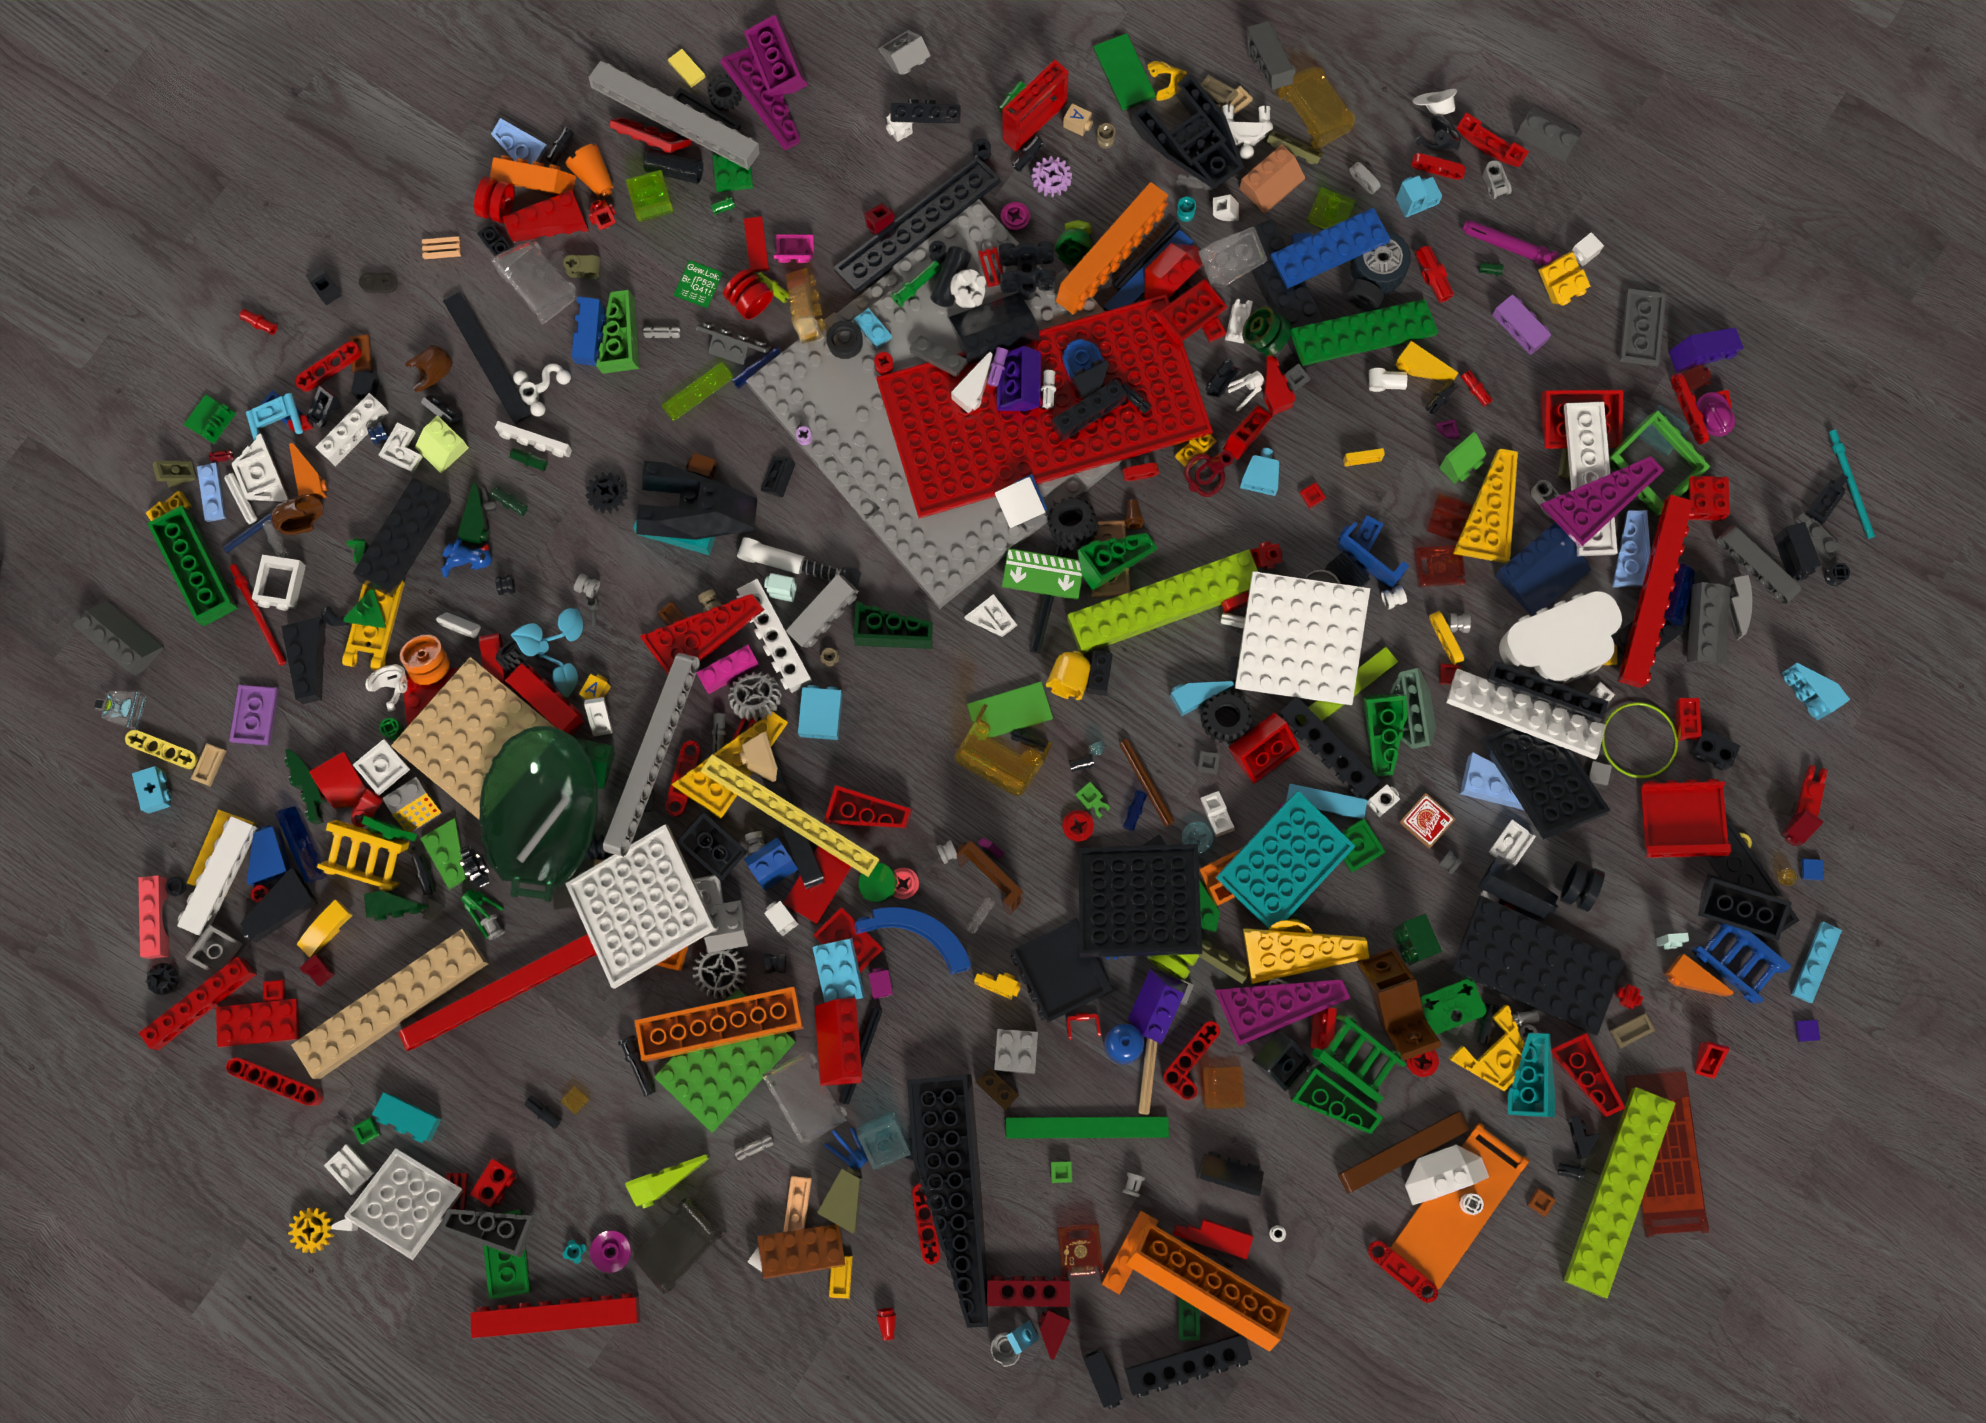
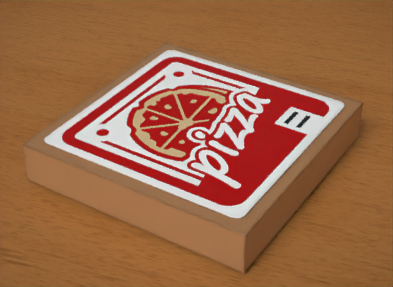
M1425 793L1399 823L1430 849L1456 819Z

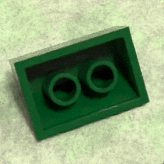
M555 733L549 751L547 777L604 790L615 757L613 746Z

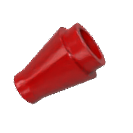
M894 1308L879 1309L876 1318L882 1334V1340H892L895 1338L896 1323Z

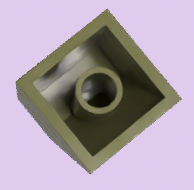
M848 1167L847 1170L841 1169L817 1213L854 1234L858 1230L862 1178L858 1177L860 1175L858 1171Z

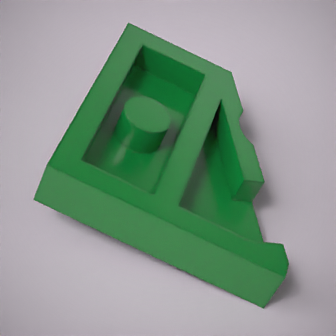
M367 816L363 817L362 824L369 826V831L378 834L382 832V837L393 840L394 837L415 841L417 837L416 833L401 830V827Z

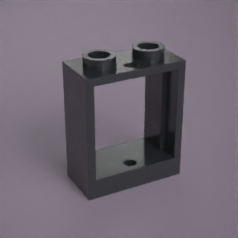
M1805 522L1787 526L1774 537L1786 573L1793 579H1797V581L1809 578L1808 575L1815 573V569L1821 566Z
M1099 1348L1082 1356L1103 1407L1108 1406L1109 1409L1119 1406V1401L1123 1400L1102 1349Z

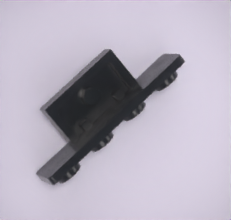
M908 99V103H891V122L960 123L961 106L958 104H936V100H925V103H919L918 99Z

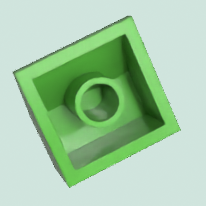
M1473 432L1445 457L1439 467L1454 484L1459 480L1461 482L1465 481L1471 475L1469 472L1473 468L1477 470L1484 463L1483 459L1486 456V452L1478 435Z

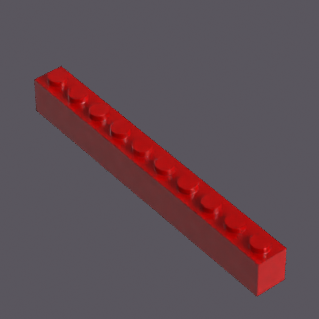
M1669 495L1664 500L1617 682L1638 688L1650 682L1651 673L1649 671L1651 665L1653 666L1656 660L1655 648L1660 644V629L1664 627L1666 621L1664 613L1669 608L1671 601L1668 599L1669 594L1675 586L1674 574L1679 570V555H1682L1685 547L1682 543L1684 537L1689 532L1688 520L1691 519L1694 512L1692 500L1675 495Z

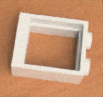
M262 555L252 599L258 603V606L264 608L276 606L277 609L283 611L296 609L306 565L300 560ZM269 568L292 571L286 599L263 596Z

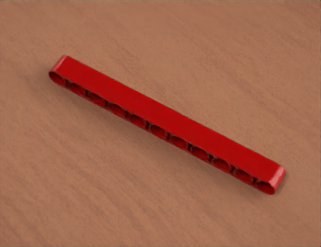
M588 934L400 1030L398 1034L406 1051L413 1050L597 955Z

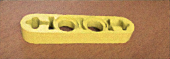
M131 730L125 736V742L130 747L185 769L195 768L199 761L195 753L141 731ZM138 737L139 739L144 740L143 744L136 741L134 742L132 738ZM152 741L158 743L155 751L149 750V744ZM174 748L175 755L172 758H167V750ZM181 755L187 758L190 757L192 759L191 763L180 759Z

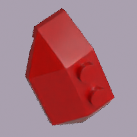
M1171 243L1145 269L1144 298L1147 300L1167 294L1169 300L1208 261V258L1196 246Z

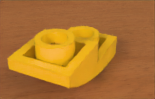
M1211 435L1190 440L1176 454L1175 458L1185 467L1193 456L1201 453L1206 454L1217 440Z
M177 491L165 502L159 501L146 514L152 521L181 505L187 510L192 506L183 492Z

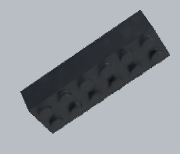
M412 478L354 570L353 574L357 580L385 595L393 597L450 505L451 501L447 494L418 479Z

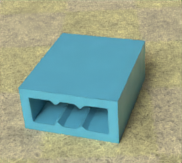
M808 685L807 688L802 687L798 726L799 737L839 739L843 698L842 691L838 690L839 688L827 687V689H819V686Z

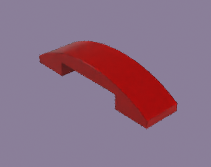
M1466 112L1456 128L1463 137L1493 158L1506 164L1520 167L1529 151L1515 142L1509 144L1480 126L1482 122Z

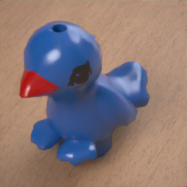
M457 539L455 544L449 543L442 556L447 558L445 565L441 567L444 578H448L452 568L463 566L467 563H471L470 569L474 568L475 570L488 567L492 563V555L488 544L471 550L461 545V539Z

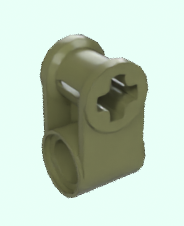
M568 255L564 258L563 265L566 269V274L570 278L598 279L600 276V257L595 255Z

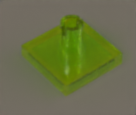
M1321 187L1306 222L1323 229L1330 228L1349 218L1356 200Z

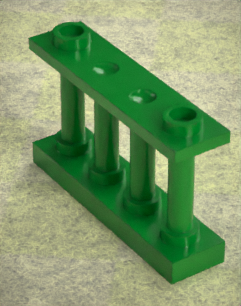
M1337 1015L1336 1018L1343 1023L1342 1027L1327 1049L1320 1050L1315 1048L1311 1055L1370 1101L1380 1104L1384 1097L1378 1093L1379 1086L1394 1064L1405 1067L1406 1063L1401 1060L1397 1052L1394 1050L1389 1051L1357 1026V1021L1349 1015H1346V1017ZM1351 1029L1358 1037L1343 1059L1336 1061L1333 1058V1053ZM1364 1041H1366L1373 1048L1357 1072L1352 1073L1348 1070V1065ZM1381 1053L1388 1060L1373 1082L1367 1085L1363 1082V1076L1378 1054Z

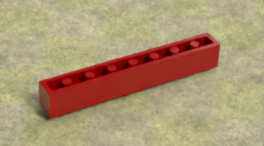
M633 1293L621 1294V1298L613 1299V1295L600 1296V1300L592 1301V1297L580 1298V1302H572V1299H561L559 1304H551V1301L538 1302L539 1306H531L530 1302L518 1303V1308H510V1304L497 1305L496 1310H489V1306L477 1307V1311L470 1313L471 1338L640 1322L639 1296L633 1297Z

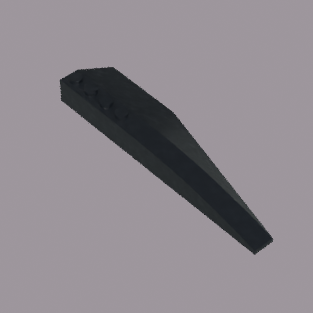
M972 1074L907 1080L913 1161L920 1177L919 1181L933 1217L932 1221L947 1260L946 1264L948 1270H950L953 1285L960 1300L959 1304L967 1328L988 1327L984 1221Z

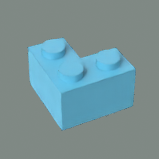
M1420 176L1408 177L1402 182L1396 200L1405 218L1439 204L1442 194L1433 177L1428 179H1421Z

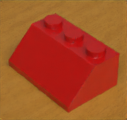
M1275 713L1228 747L1236 763L1253 784L1257 783L1300 750L1287 722Z

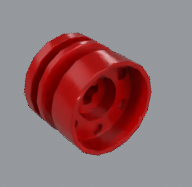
M745 269L735 275L723 291V297L732 306H736L737 312L746 320L753 319L763 312L774 296L773 291L765 283L761 282L760 277L755 275L752 269Z

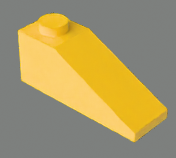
M1412 341L1395 364L1401 372H1407L1409 375L1442 381L1450 379L1454 381L1458 375L1457 371Z

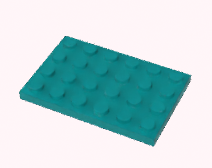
M1296 791L1215 878L1269 929L1274 923L1287 920L1354 849L1355 845L1299 791Z

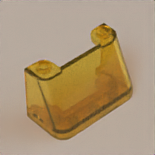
M1313 66L1297 71L1293 76V84L1277 88L1276 90L1280 100L1285 98L1286 102L1290 101L1308 126L1307 133L1312 134L1314 137L1311 144L1317 150L1351 131L1354 127L1355 116L1353 112L1349 111L1326 79L1322 68Z

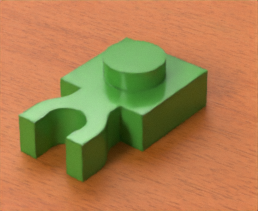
M1091 782L1075 794L1088 810L1093 807L1095 815L1099 819L1102 817L1099 808L1103 807L1107 812L1111 809L1108 804L1100 801L1103 795Z

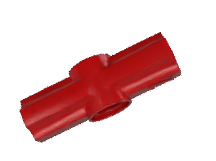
M1426 245L1415 252V256L1422 268L1423 279L1427 285L1431 286L1438 302L1443 303L1454 296V292L1447 280L1445 267L1442 263L1438 262L1430 246Z

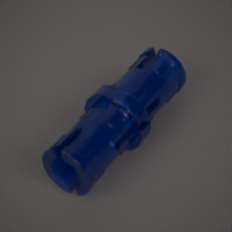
M1136 790L1131 806L1127 808L1128 813L1122 826L1123 828L1130 831L1135 830L1140 815L1143 814L1142 809L1148 794Z

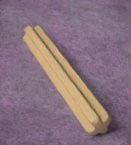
M1149 1038L1146 1040L1138 1111L1140 1114L1145 1115L1150 1113L1157 1042Z

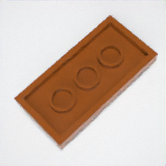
M837 1224L757 1236L763 1279L845 1266L840 1227Z

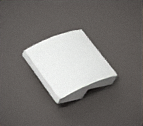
M1030 477L995 492L1010 528L1045 513Z

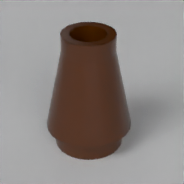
M1129 500L1127 501L1125 524L1128 529H1140L1144 520L1138 501Z

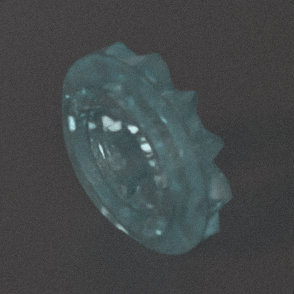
M1192 822L1184 828L1182 832L1183 844H1198V853H1203L1212 845L1213 833L1205 823ZM1195 831L1198 835H1205L1200 839V845L1196 840H1189L1194 837Z

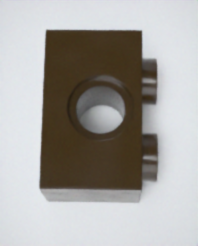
M990 1068L975 1082L1005 1111L1019 1097V1094Z

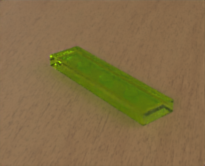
M721 362L661 406L674 422L734 377L724 363Z

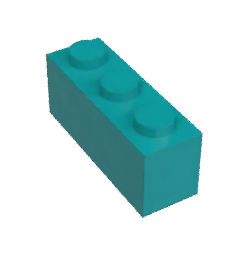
M383 1092L372 1113L373 1116L378 1117L376 1119L377 1122L386 1126L390 1123L395 1126L394 1130L402 1134L408 1132L413 1135L412 1139L421 1143L424 1140H432L442 1120L413 1104Z

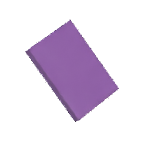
M238 685L230 742L270 746L279 693L278 688Z

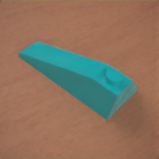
M1529 1033L1521 1054L1522 1058L1518 1070L1516 1069L1514 1075L1515 1079L1512 1088L1510 1087L1508 1092V1115L1555 1117V1086L1550 1034Z

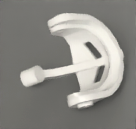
M394 664L379 668L366 680V689L368 691H376L381 687L395 688L393 698L386 703L388 711L395 710V704L399 699L400 693H405L407 690L408 681L404 667ZM397 674L396 678L388 680L389 676Z

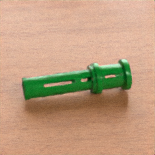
M933 260L930 265L910 282H904L902 284L903 287L896 293L893 292L891 294L893 301L899 307H903L904 302L910 297H914L917 293L916 291L941 271V266L938 267L939 263Z

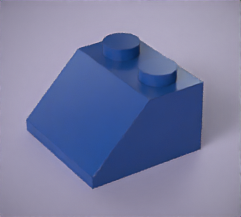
M778 837L744 859L765 891L798 870Z

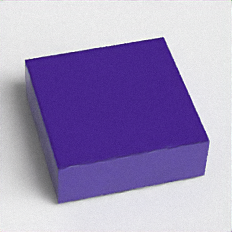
M1818 1020L1795 1021L1798 1042L1820 1040Z

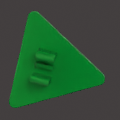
M370 589L343 619L344 622L377 628L386 627L373 589Z

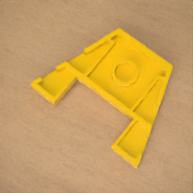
M1504 1005L1492 1016L1505 1031V1034L1478 1060L1464 1046H1461L1449 1057L1452 1062L1502 1091H1505L1513 1084L1516 1069L1518 1070L1525 1045L1508 1005Z

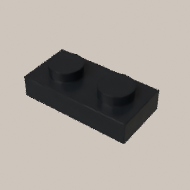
M425 396L421 401V404L435 415H438L448 425L460 423L463 418L454 407L448 406L443 402L440 396Z

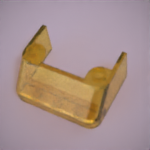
M984 704L955 753V761L1014 796H1020L1025 792L1044 763L1053 742L1049 741L1042 753L1034 749H1027L1022 755L1015 753L987 737L990 733V726L981 719L988 706Z

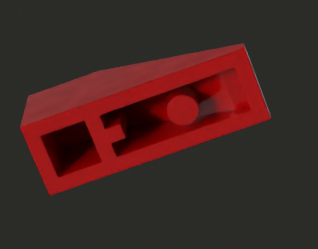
M1257 406L1231 433L1223 450L1230 451L1233 457L1238 460L1273 416Z

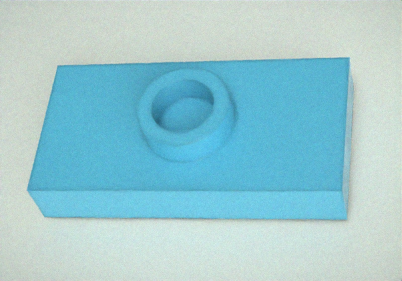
M1030 1320L1006 1335L1016 1355L1039 1340Z

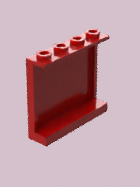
M1692 779L1687 780L1686 783L1669 780L1666 783L1647 781L1645 784H1642L1640 790L1645 857L1728 856L1731 852V844H1728L1723 788L1725 781L1719 782V779H1709L1707 782H1699V780Z

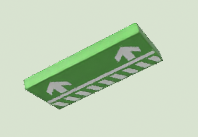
M1008 548L1002 587L1078 600L1082 580L1079 560Z

